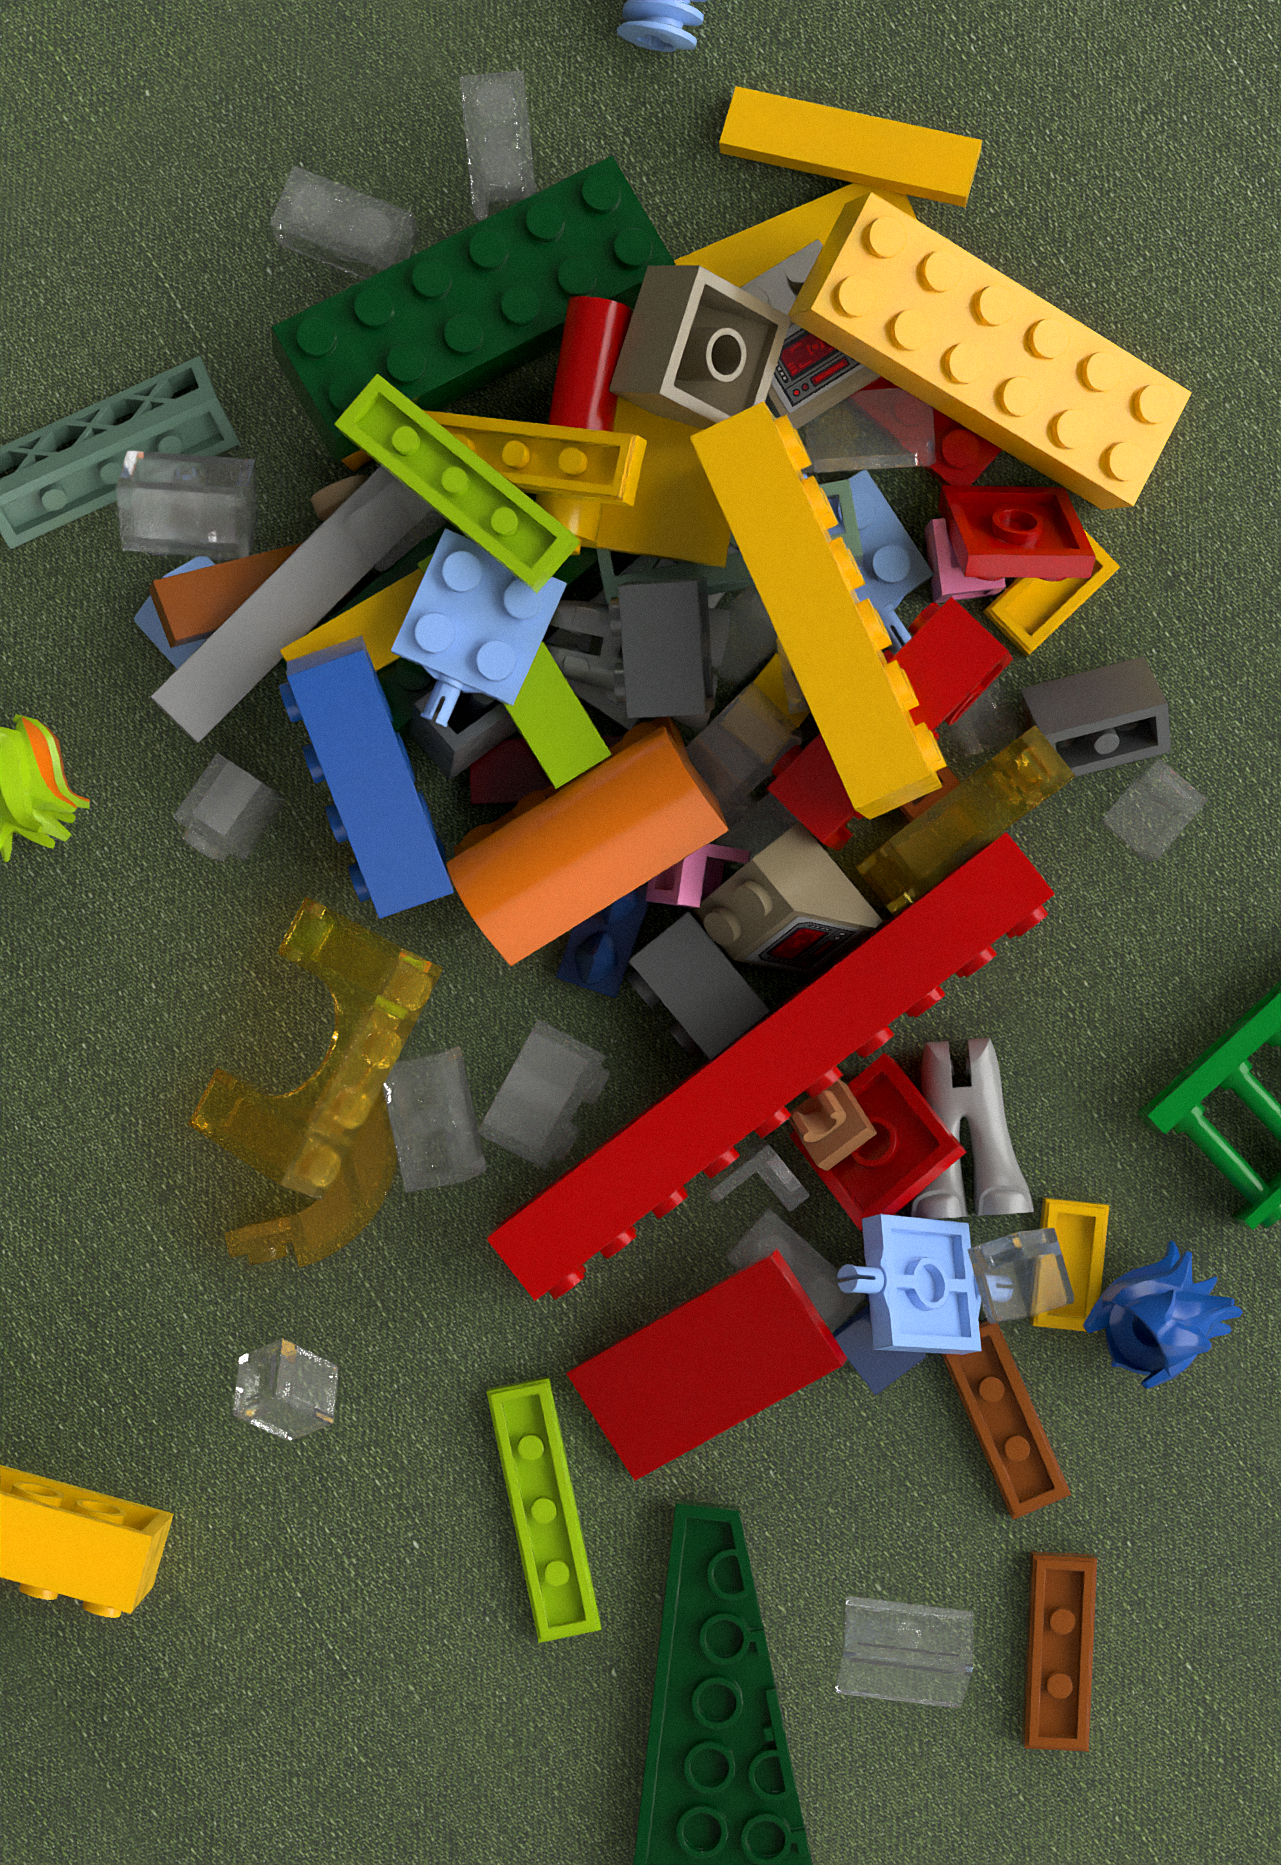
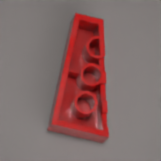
M952 597L942 607L936 602L931 603L914 619L908 628L913 637L895 655L890 650L883 653L887 664L897 660L900 668L904 669L919 702V706L908 711L915 726L924 722L928 730H931L936 742L940 735L935 729L943 721L949 726L957 722L1013 660L1010 652ZM820 732L804 750L799 745H795L781 757L771 770L776 779L767 789L823 844L840 851L854 836L845 826L854 816L858 820L864 816L854 809Z

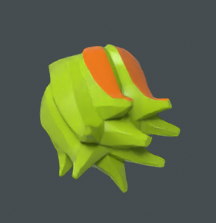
M15 714L13 722L16 723L14 730L0 726V852L5 862L10 860L13 833L53 849L55 841L48 835L65 842L72 835L58 820L73 823L76 818L73 812L76 811L77 807L90 809V800L72 792L68 786L59 739L39 720Z

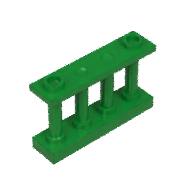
M1281 980L1136 1113L1153 1132L1165 1135L1169 1130L1173 1129L1176 1134L1184 1132L1247 1200L1231 1217L1240 1226L1254 1230L1259 1224L1263 1228H1268L1281 1219V1170L1265 1183L1204 1117L1203 1113L1206 1108L1200 1102L1218 1085L1224 1091L1230 1088L1281 1143V1105L1250 1072L1253 1065L1247 1060L1265 1042L1270 1047L1277 1045L1281 1049Z

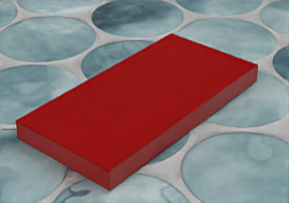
M778 1248L577 1363L566 1375L632 1478L636 1481L842 1367L848 1358Z

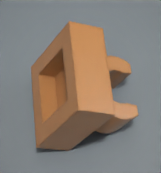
M840 1079L815 1098H808L790 1112L791 1116L788 1118L816 1166L825 1171L831 1169L877 1134L847 1084Z

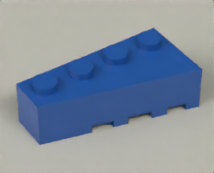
M362 635L287 661V679L289 682L279 685L280 694L291 722L303 720L312 743L302 746L304 757L315 784L326 780L335 803L325 806L327 817L338 844L350 841L357 863L349 865L348 870L360 902L372 899L380 919L454 893L451 877L446 862H448L446 851L441 838H437L422 790L416 791L413 783L416 780L410 758L399 732H395L391 722L394 720L390 706Z

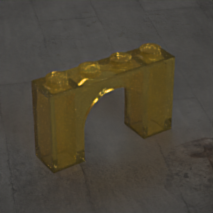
M306 896L277 954L319 977L326 984L332 995L335 1008V1026L329 1049L322 1063L305 1083L295 1090L282 1095H276L257 1083L216 1068L187 1125L279 1185L324 1201L444 968L361 923Z

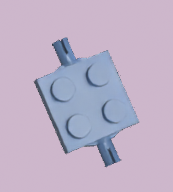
M865 468L849 478L863 551L862 566L859 567V570L865 581V585L854 590L860 602L869 598L874 609H877L892 642V645L888 646V648L895 655L911 639V636L894 610L905 595L929 581L934 576V573ZM802 469L801 471L804 478H808L804 470ZM838 498L830 499L828 501L836 516L838 525L828 529L830 535L845 533Z
M445 528L391 649V653L422 666L437 680L420 716L431 721L440 700L444 698L445 701L435 723L447 727V722L461 691L464 693H483L513 707L567 583L551 577L536 594L472 540Z
M884 1214L863 1218L862 1227L866 1267L846 1264L839 1270L837 1279H851L838 1283L839 1288L844 1293L856 1292L869 1295L874 1350L960 1355L981 1351L978 1321L981 1302L1000 1304L1006 1299L1008 1290H993L1007 1286V1283L1001 1277H981L978 1275L971 1253L969 1223Z

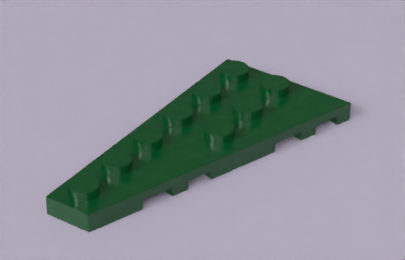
M675 1499L633 1865H813L739 1506Z

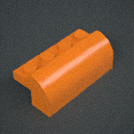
M669 716L657 717L651 722H643L634 726L624 735L620 742L609 748L611 756L557 789L550 785L544 790H537L527 794L516 804L513 810L490 824H482L475 827L466 834L461 843L453 847L455 857L446 862L451 880L475 923L510 966H513L729 831L717 797L690 762L680 731Z

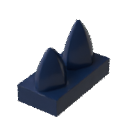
M648 881L573 927L556 978L617 998L649 905V901H645Z

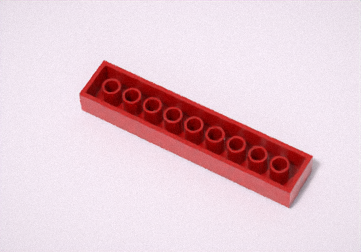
M1007 832L990 839L766 1014L712 1060L702 1064L491 1230L486 1239L534 1301L546 1292L554 1300H557L585 1277L583 1273L586 1272V1269L582 1264L600 1251L607 1260L637 1237L635 1234L637 1230L633 1226L634 1223L650 1211L657 1219H660L684 1201L689 1195L683 1185L701 1171L711 1179L740 1156L734 1145L754 1130L762 1139L784 1123L791 1116L785 1105L804 1091L808 1097L811 1096L813 1099L835 1083L843 1075L836 1066L853 1052L858 1057L866 1058L895 1035L888 1025L904 1012L909 1018L912 1016L917 1018L946 995L939 986L954 973L958 978L963 976L967 978L991 961L997 955L991 944L1004 934L1009 939L1014 936L1018 938L1042 921L1049 914L1042 904L1054 896L1055 893Z

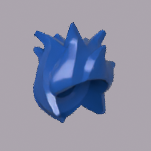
M1170 1240L1167 1244L1164 1258L1161 1261L1133 1269L1118 1277L1097 1300L1083 1327L1088 1333L1105 1328L1107 1347L1112 1357L1111 1366L1122 1367L1136 1374L1148 1375L1140 1384L1144 1388L1149 1389L1176 1378L1191 1365L1198 1354L1208 1352L1212 1344L1208 1339L1231 1332L1229 1325L1220 1322L1240 1317L1243 1311L1239 1307L1234 1306L1233 1298L1209 1295L1217 1283L1216 1276L1202 1282L1193 1283L1192 1252L1185 1251L1180 1257L1175 1242Z

